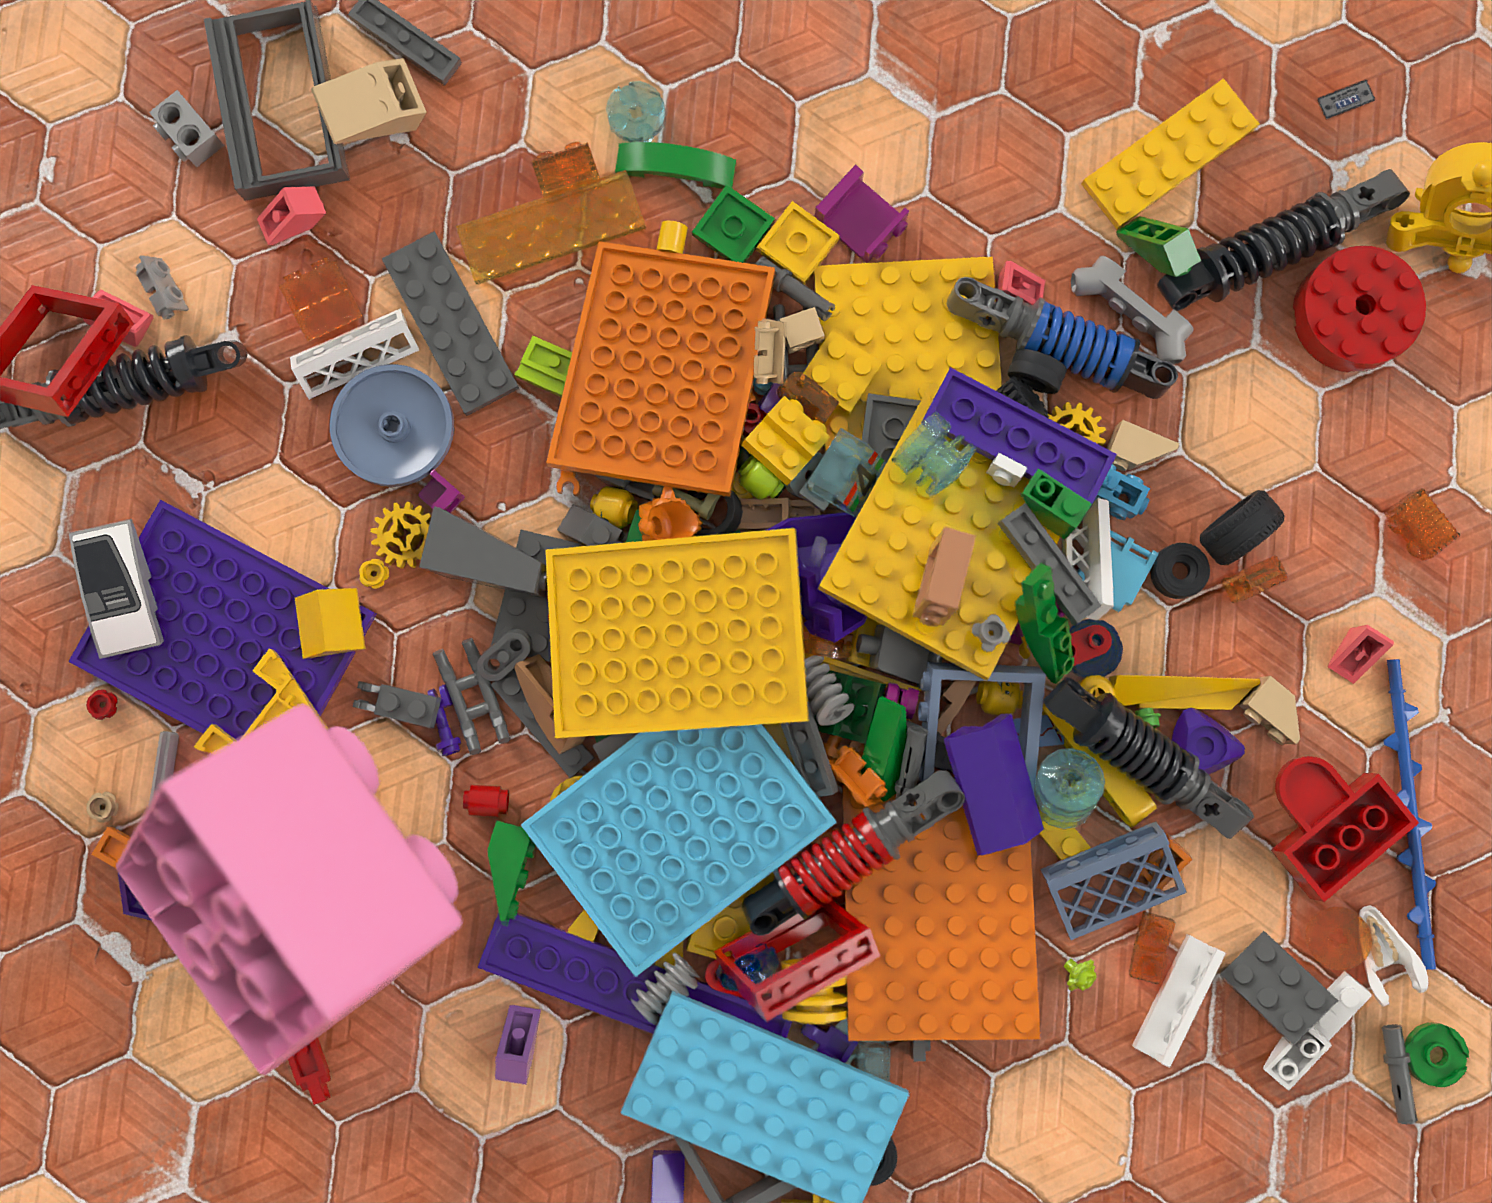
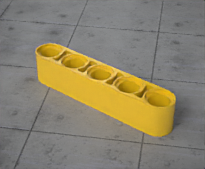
M1043 703L1042 716L1047 715L1054 724L1053 729L1057 728L1059 730L1057 734H1061L1064 738L1063 745L1118 816L1129 827L1133 828L1157 809L1154 801L1143 787L1138 786L1135 781L1127 778L1126 774L1120 773L1117 767L1110 766L1108 761L1099 758L1098 754L1092 753L1087 746H1080L1073 740L1074 727L1052 714Z

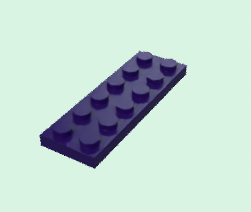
M951 367L921 422L991 460H994L998 453L1016 461L1027 467L1023 477L1029 480L1040 469L1092 504L1117 455Z

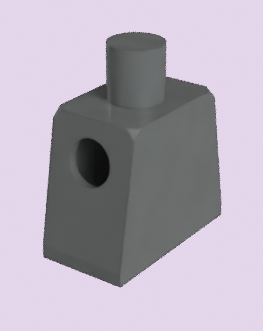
M884 625L876 626L874 636L859 634L856 642L857 652L870 654V668L910 683L921 684L923 672L926 671L929 655L928 649Z

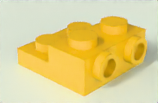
M784 396L747 436L741 446L788 486L830 436L826 433V427L821 421L811 420L803 413L804 409L800 402L795 399L789 400Z

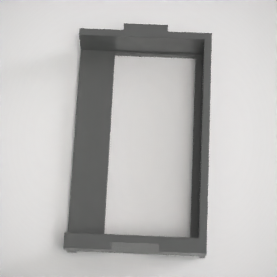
M311 0L213 20L212 18L204 19L234 188L245 201L278 195L284 187H318L350 180L343 143H333L320 110V120L329 163L263 176L237 35L302 23L314 86L331 80L318 9Z

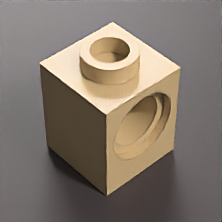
M815 307L780 319L781 322H786L785 346L789 354L824 341L825 335Z

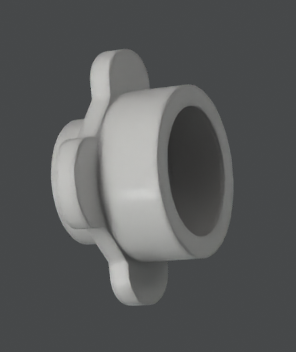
M994 614L989 615L983 623H976L972 627L973 635L978 636L982 642L981 647L986 652H992L996 645L1007 643L1010 639V633L1006 630L1005 624L1000 620L999 616ZM988 631H993L994 635L990 636Z

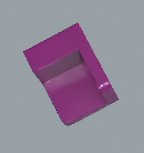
M433 469L429 473L433 478L421 490L418 496L432 509L439 507L452 513L465 496Z

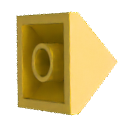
M357 588L315 590L295 598L303 659L366 649Z

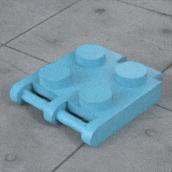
M1110 530V537L1123 543V546H1120L1111 541L1114 600L1112 609L1119 612L1124 605H1132L1159 553L1154 550L1150 552L1135 544L1133 538L1128 537L1126 539ZM1132 548L1148 558L1144 559L1129 550ZM1079 568L1077 573L1084 581L1085 574Z

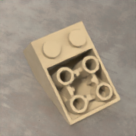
M404 58L375 62L311 88L334 144L415 131L427 113Z

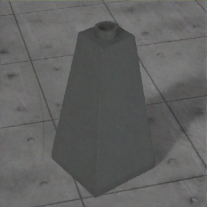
M434 507L419 565L420 568L450 579L545 598L548 591L546 564L474 524L442 508Z

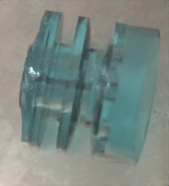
M938 412L929 416L908 437L892 458V462L906 475H909L918 468L923 470L916 481L919 487L924 485L930 478L933 480L925 491L931 498L938 492L948 488L968 467L971 457L977 450L972 443L968 444L960 452L957 450L965 440L962 434L948 442L946 437L950 433L952 425Z
M1073 748L1059 749L1048 755L1042 762L1035 780L1034 796L1043 821L1051 826L1065 829L1075 828L1088 820L1094 812L1105 786L1103 770L1093 757L1086 752Z

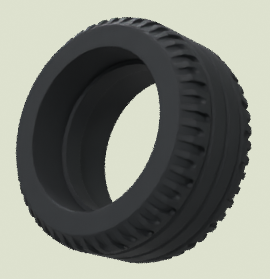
M1257 490L1235 504L1201 533L1200 543L1211 557L1215 559L1216 563L1225 566L1246 555L1274 533L1284 522V512L1269 497L1267 492Z

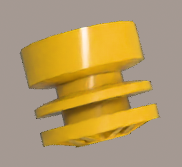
M803 958L781 961V971ZM847 976L782 1012V1018L803 1024H826L848 1018L847 1008L837 1005L847 1002V995L833 991L834 987L847 984Z

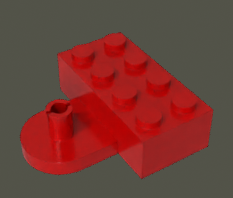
M1303 756L1288 761L1280 769L1276 777L1275 792L1277 799L1283 809L1297 824L1298 828L1272 848L1271 851L1308 897L1321 902L1328 900L1419 824L1418 820L1379 773H1363L1348 785L1336 769L1327 761L1318 757Z

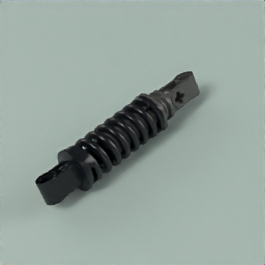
M1392 169L1385 170L1346 191L1339 190L1330 197L1323 192H1318L1304 203H1298L1292 206L1290 210H1283L1275 217H1268L1262 223L1251 225L1248 230H1241L1235 233L1233 237L1228 236L1222 239L1219 244L1213 243L1205 248L1197 249L1201 259L1200 262L1193 265L1191 270L1185 275L1174 277L1166 274L1159 280L1157 287L1175 311L1182 310L1206 296L1214 302H1221L1230 294V289L1235 292L1243 289L1244 283L1248 285L1255 284L1259 277L1267 278L1271 276L1273 270L1278 272L1284 270L1287 263L1294 265L1299 263L1301 257L1309 258L1313 256L1316 250L1324 251L1330 247L1338 246V244L1343 243L1345 232H1351L1357 229L1360 223L1366 222L1383 212L1397 208L1408 199L1410 192Z
M184 335L177 340L165 343L166 357H164L163 352L156 345H152L148 349L149 360L140 349L132 353V361L126 354L122 353L116 357V365L111 359L108 360L69 417L0 401V429L21 426L36 421L48 425L58 419L68 427L86 421L90 416L100 418L106 412L110 414L118 413L121 408L130 410L135 408L137 404L149 405L153 399L164 401L169 395L180 397L184 394L185 390L190 393L205 392L207 390L206 375L240 367L247 359V350L242 343L236 340L221 341L197 348L191 337ZM227 346L232 347L236 352V359L233 363L228 362L224 358L223 352ZM50 370L46 376L45 383L35 382L32 384L47 388L59 370Z

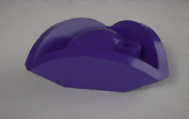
M1190 707L1185 709L1179 716L1173 731L1172 741L1176 742L1180 748L1191 752L1199 758L1200 764L1198 769L1212 774L1240 759L1245 754L1244 745L1235 736L1201 711Z

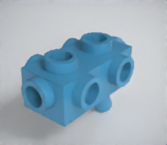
M1112 464L1095 500L1100 498L1109 501V514L1120 520H1125L1126 517L1131 519L1137 514L1142 515L1150 501L1146 497L1150 488L1143 485L1144 481L1139 477L1131 474L1125 476L1116 471L1117 467ZM1119 495H1127L1128 503L1120 500Z

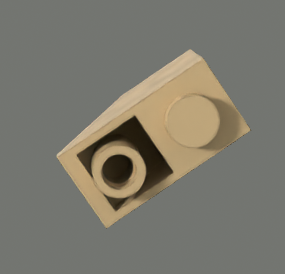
M1272 676L1260 677V684L1254 687L1238 706L1245 711L1243 715L1250 722L1256 725L1261 724L1269 730L1267 735L1280 745L1297 744L1300 740L1295 695Z

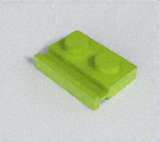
M532 336L520 361L521 364L514 375L516 378L562 397L572 352Z

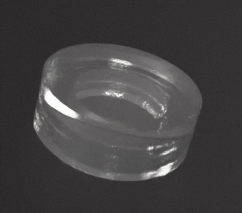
M816 536L807 565L815 568L820 567L828 542L826 538Z

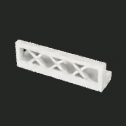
M398 309L290 357L291 369L308 399H311L349 382L356 375L367 369L390 364L417 352L419 347L408 328L404 314L401 309ZM401 333H404L410 344L401 349L389 347L391 338ZM369 347L381 350L378 359L374 361L361 359L363 351ZM342 359L353 362L351 370L344 374L333 371L335 363ZM313 372L326 375L323 383L313 388L309 386L304 377Z
M1097 498L1083 517V528L1079 530L1077 527L1066 540L1062 539V553L1072 566L1077 565L1085 574V584L1102 605L1086 617L1093 620H1099L1114 606L1109 501ZM1074 539L1084 548V554L1081 556L1072 546V540Z
M1186 934L1132 1044L1134 1048L1155 1058L1165 1066L1171 1067L1226 953Z

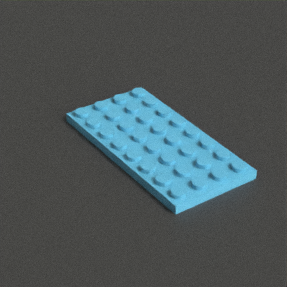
M672 991L621 1108V1114L832 1202L863 1203L907 1101L909 1092L903 1087Z

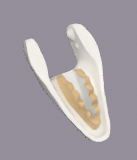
M1373 906L1363 907L1358 915L1360 946L1367 979L1378 1003L1383 1007L1389 1004V995L1385 992L1381 981L1375 973L1393 964L1404 965L1412 982V987L1419 993L1425 992L1428 988V976L1421 959L1379 910Z

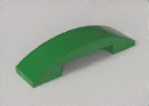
M657 142L619 143L615 174L645 178V174L701 181L703 186L724 189L728 185L733 188L736 159L712 151L683 145Z

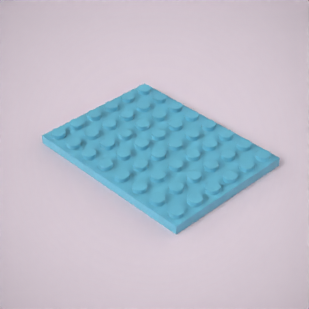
M763 724L639 733L527 819L521 826L636 977L828 830L837 821Z

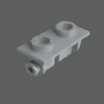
M141 255L139 258L142 262L136 265V275L146 293L156 290L149 299L157 315L162 316L163 320H167L174 316V310L188 311L189 309L183 299V294L176 286L170 275V269L163 259Z

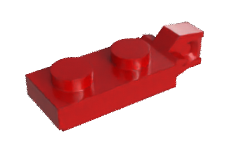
M317 1037L288 1059L296 1085H300L302 1091L309 1090L313 1105L324 1102L331 1097L326 1083L331 1081L330 1070Z

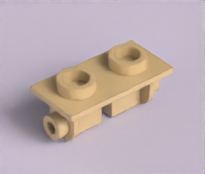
M764 318L763 321H758V326L755 327V350H761V355L754 356L753 377L756 378V384H768V382L783 384L786 322Z

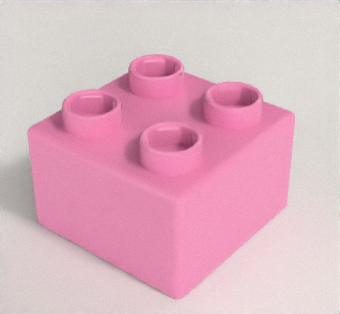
M304 704L293 708L161 783L116 865L117 871L261 1075L270 1073L383 990L457 931L462 921L460 914L452 904L456 899L458 889L451 866L439 849L426 838L418 835H410L404 838L376 799L374 794L379 786L378 771L365 745L346 728L335 726L327 730L312 708Z

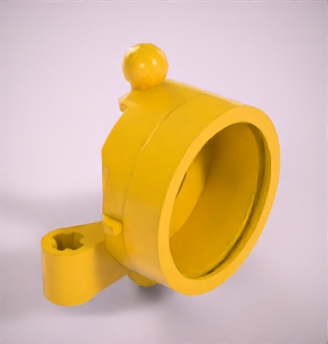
M1478 142L1457 146L1440 155L1432 163L1426 176L1424 188H1416L1414 196L1420 202V213L1401 211L1391 217L1386 245L1389 249L1396 252H1405L1409 249L1425 245L1443 247L1442 250L1450 254L1447 260L1448 268L1458 274L1470 269L1473 264L1472 258L1483 256L1484 253L1492 254V212L1474 213L1456 208L1466 203H1478L1486 205L1492 210V143Z

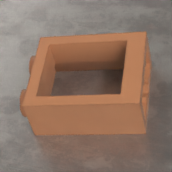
M944 527L932 543L913 612V617L920 618L921 623L934 627L944 625L958 609L976 539L975 535Z

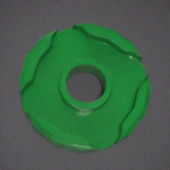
M1427 1022L1415 1027L1408 1034L1405 1041V1049L1411 1058V1061L1408 1063L1409 1072L1416 1080L1429 1086L1447 1087L1457 1083L1465 1075L1467 1058L1469 1059V1049L1464 1038L1455 1029L1441 1023ZM1439 1046L1443 1052L1442 1059L1437 1063H1432L1430 1052L1433 1048Z

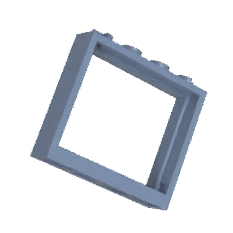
M927 662V670L923 672L921 689L925 690L924 702L919 703L918 718L919 721H922V727L928 730V735L926 737L918 784L928 779L934 773L941 680L985 681L954 663ZM996 665L987 681L1024 683L1019 742L1034 792L1046 674L1037 666Z

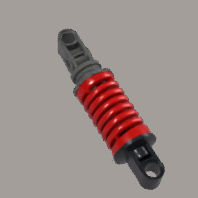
M948 771L933 773L928 779L907 790L893 802L889 801L886 803L885 808L880 810V812L874 813L871 809L865 807L863 812L852 818L851 823L854 829L848 823L843 824L841 829L845 835H842L839 830L832 831L831 836L834 842L827 836L821 840L824 849H822L820 844L814 843L811 846L814 855L809 850L802 851L803 864L799 858L793 857L791 861H787L775 869L773 873L776 879L757 892L747 896L742 902V910L751 932L758 936L767 935L796 914L807 920L811 917V914L822 908L823 903L828 904L831 902L833 896L839 897L842 895L843 890L851 889L853 883H860L863 880V876L869 877L872 875L873 868L880 870L884 865L886 866L893 860L897 861L900 859L898 850L900 844L905 843V841L911 842L915 839L916 835L929 829L937 821L958 810L963 805L965 800L964 794ZM911 799H914L917 804L914 805ZM921 813L925 816V820L920 816ZM794 868L796 873L793 874L790 870Z

